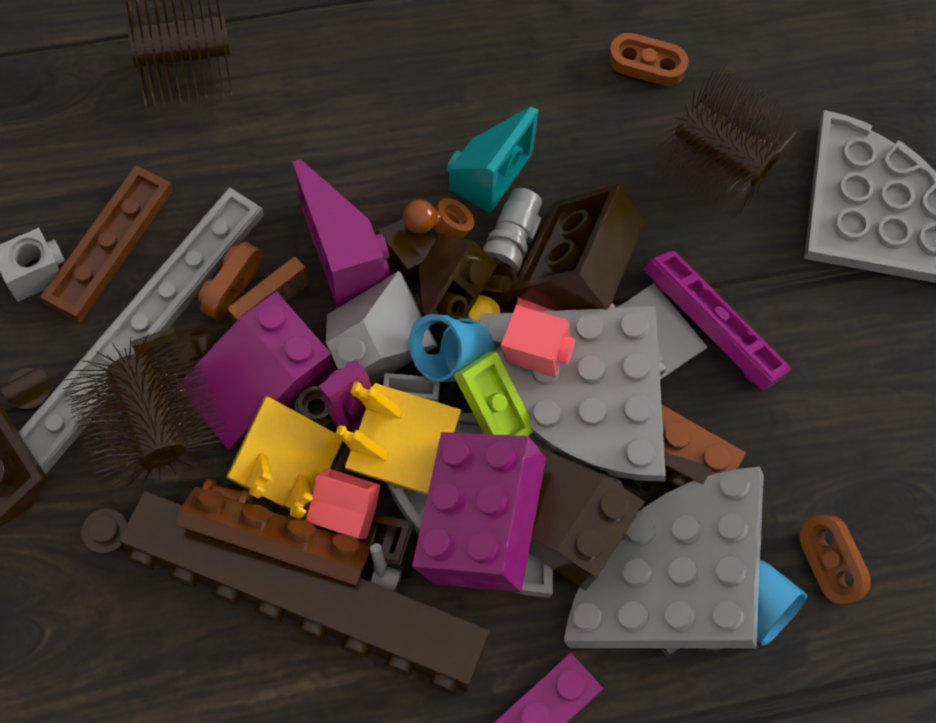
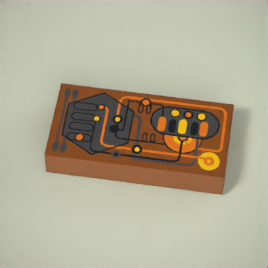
M292 257L230 305L228 312L232 324L234 325L241 316L276 291L287 303L309 286L305 266L296 257Z

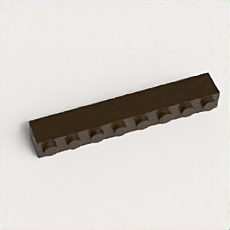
M144 491L119 539L122 546L130 553L127 559L149 570H153L156 564L171 570L169 575L171 578L190 587H195L197 582L214 588L212 591L214 596L228 603L238 605L239 600L242 599L256 605L255 612L269 620L281 622L282 618L285 617L300 623L298 630L313 638L324 640L326 634L343 641L341 647L354 655L367 658L370 652L387 659L385 666L400 674L411 676L413 670L431 677L429 684L444 692L456 694L457 689L468 692L488 642L490 630L362 578L359 579L356 586L177 526V518L182 505Z

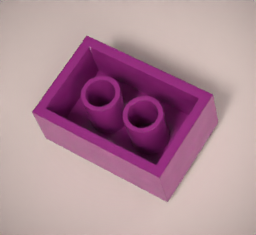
M441 432L412 564L414 569L433 584L522 592L546 457L529 436Z

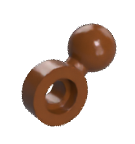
M451 198L442 199L435 208L428 201L414 200L403 211L405 226L411 232L417 234L426 233L433 228L438 236L441 233L464 239L474 226V218L469 209L461 202Z

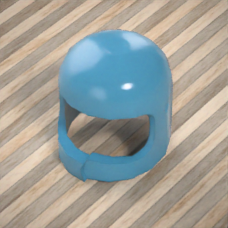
M428 314L422 318H417L412 325L409 336L410 354L416 368L423 376L437 382H457L453 374L485 353L494 352L495 350L492 335L486 326L470 318L455 320L448 315ZM439 321L448 324L449 326L441 340L439 354H427L422 345L425 331L430 325Z
M760 560L757 641L765 646L795 617L808 595L763 560Z

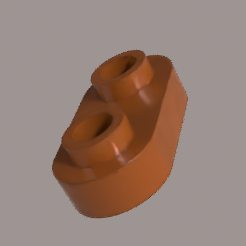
M624 33L617 36L612 41L609 52L610 65L617 72L663 86H672L681 82L686 74L689 62L686 52L681 47L635 33ZM662 67H667L671 70H665Z
M242 242L238 246H232L227 251L222 262V268L214 279H208L199 292L198 301L201 302L200 311L216 321H220L229 313L228 307L239 299L257 273L262 262V250L248 242Z
M817 515L809 518L801 528L800 543L823 594L830 601L837 604H849L862 600L870 588V574L848 527L840 518L833 515ZM827 530L833 534L831 545H828L825 541ZM846 572H849L853 577L851 588L844 581Z

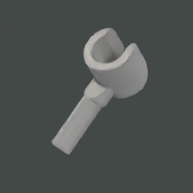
M375 543L370 547L374 562V573L371 582L395 592L402 570L387 566L381 545Z

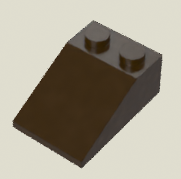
M539 448L546 457L529 554L586 591L599 576L644 504V501L605 475Z

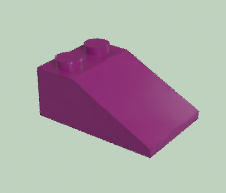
M301 159L292 161L299 203L336 307L339 308L391 276L386 260L390 258L388 247L383 234L375 235L370 220Z
M276 291L241 316L198 364L194 366H199L197 367L199 369L190 371L193 373H189L186 376L188 377L200 371L203 373L195 376L204 380L190 383L188 385L192 386H185L182 389L191 388L195 384L208 383L196 387L199 389L186 392L185 394H191L193 391L198 392L205 387L210 388L204 390V393L195 394L186 400L198 398L205 393L211 396L197 399L198 401H194L190 405L199 404L203 400L207 401L211 398L215 399L203 403L205 405L195 407L194 410H198L201 407L203 409L213 403L217 404L197 414L202 415L213 409L217 410L215 413L202 417V420L221 414L220 417L205 423L211 425L219 420L222 421L209 428L214 430L225 426L223 429L213 431L215 435L225 433L217 438L225 440L221 441V443L231 452L243 443L264 397L268 396L290 408L295 404L297 396L308 387L319 386L334 372L332 355ZM197 377L187 378L184 382H191Z

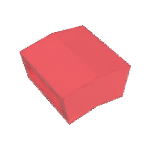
M328 468L316 476L313 497L305 521L358 539H367L381 485Z

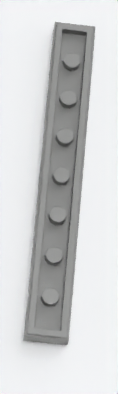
M229 187L73 370L102 369L91 365L93 363L83 361L111 365L113 361L99 353L105 356L108 355L116 361L121 357L115 347L122 357H125L126 353L127 356L129 355L130 337L131 341L147 336V334L150 335L170 328L197 296L204 283L211 279L222 266L227 251L234 245H240L264 216L263 208ZM131 344V355H132V354H135V352H134L133 347H132V344ZM94 364V365H97V366H100V367H103V368H106V369L108 368L107 366H102V365ZM71 371L65 379L90 376L79 374L96 375L106 373V371ZM93 376L91 378H100L102 376ZM86 377L63 380L19 431L22 439L45 474L49 472L79 436L78 434L86 428V426L83 428L77 426L90 423L88 422L90 419L81 423L75 422L85 418L77 416L79 414H76L80 413L82 409L78 411L71 409L87 405H82L85 402L76 406L70 405L80 402L73 401L75 399L72 398L75 397L70 396L88 393L87 391L95 388L84 389L76 393L70 391L83 389L76 387H87L97 382L84 383L73 386L76 384L69 383L86 382L93 379ZM85 395L77 400L88 399L94 395ZM98 399L90 400L86 404L93 403ZM89 406L81 412L90 411L93 408H96L97 406ZM99 411L89 412L82 417L93 416Z

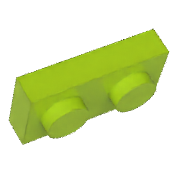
M497 351L485 353L453 374L483 434L529 436L534 432L529 426L531 419Z

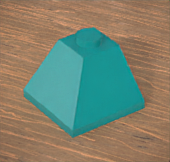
M530 106L471 139L463 151L457 150L451 157L446 169L449 173V191L491 214L533 155L539 110Z

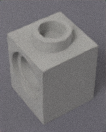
M40 228L0 244V272L17 302L44 291L60 270L59 265L66 262L55 239L47 242ZM40 259L35 265L25 267L30 261Z

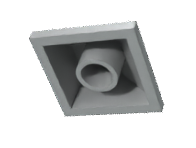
M397 271L327 314L326 344L337 368H344L356 359L366 370L371 385L383 379L385 373H393L413 361L410 354L409 336L412 325L418 317L422 318L423 315L402 273ZM429 328L425 331L422 340L426 353L438 346Z

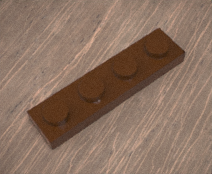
M135 165L40 296L43 304L81 323L174 190L171 182Z
M198 487L193 489L180 508L176 523L177 526L356 586L368 560L371 545L360 542L353 536L336 534L315 527L308 521L291 519L270 512L263 506L249 505L225 497L218 491L204 490Z

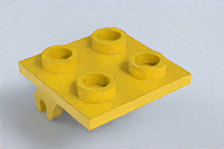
M354 382L350 393L361 400L366 407V411L359 430H355L352 433L342 425L338 426L335 437L344 441L351 450L345 469L428 495L441 432H455L461 409L374 383V386L367 390L362 387L361 383Z
M266 396L226 478L248 489L250 495L258 499L262 496L289 510L291 516L297 519L306 518L313 497L316 476L331 468L342 440L336 438L333 431Z

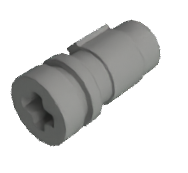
M515 188L512 190L498 218L496 230L489 233L486 244L482 249L497 264L509 265L514 268L517 274L528 250L526 242L530 243L533 240L541 220L538 216L542 205L539 195L526 188Z

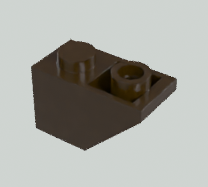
M440 233L419 267L423 313L425 315H448L455 320L466 318L498 264L474 241ZM442 321L436 323L444 331L449 326Z

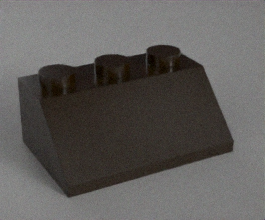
M619 183L553 203L513 286L512 292L516 297L553 311L608 310L646 221L644 215Z

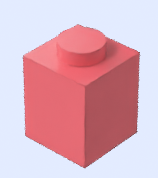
M516 305L501 343V348L506 363L556 377L561 363L567 365L572 357L575 338L570 337L567 319Z

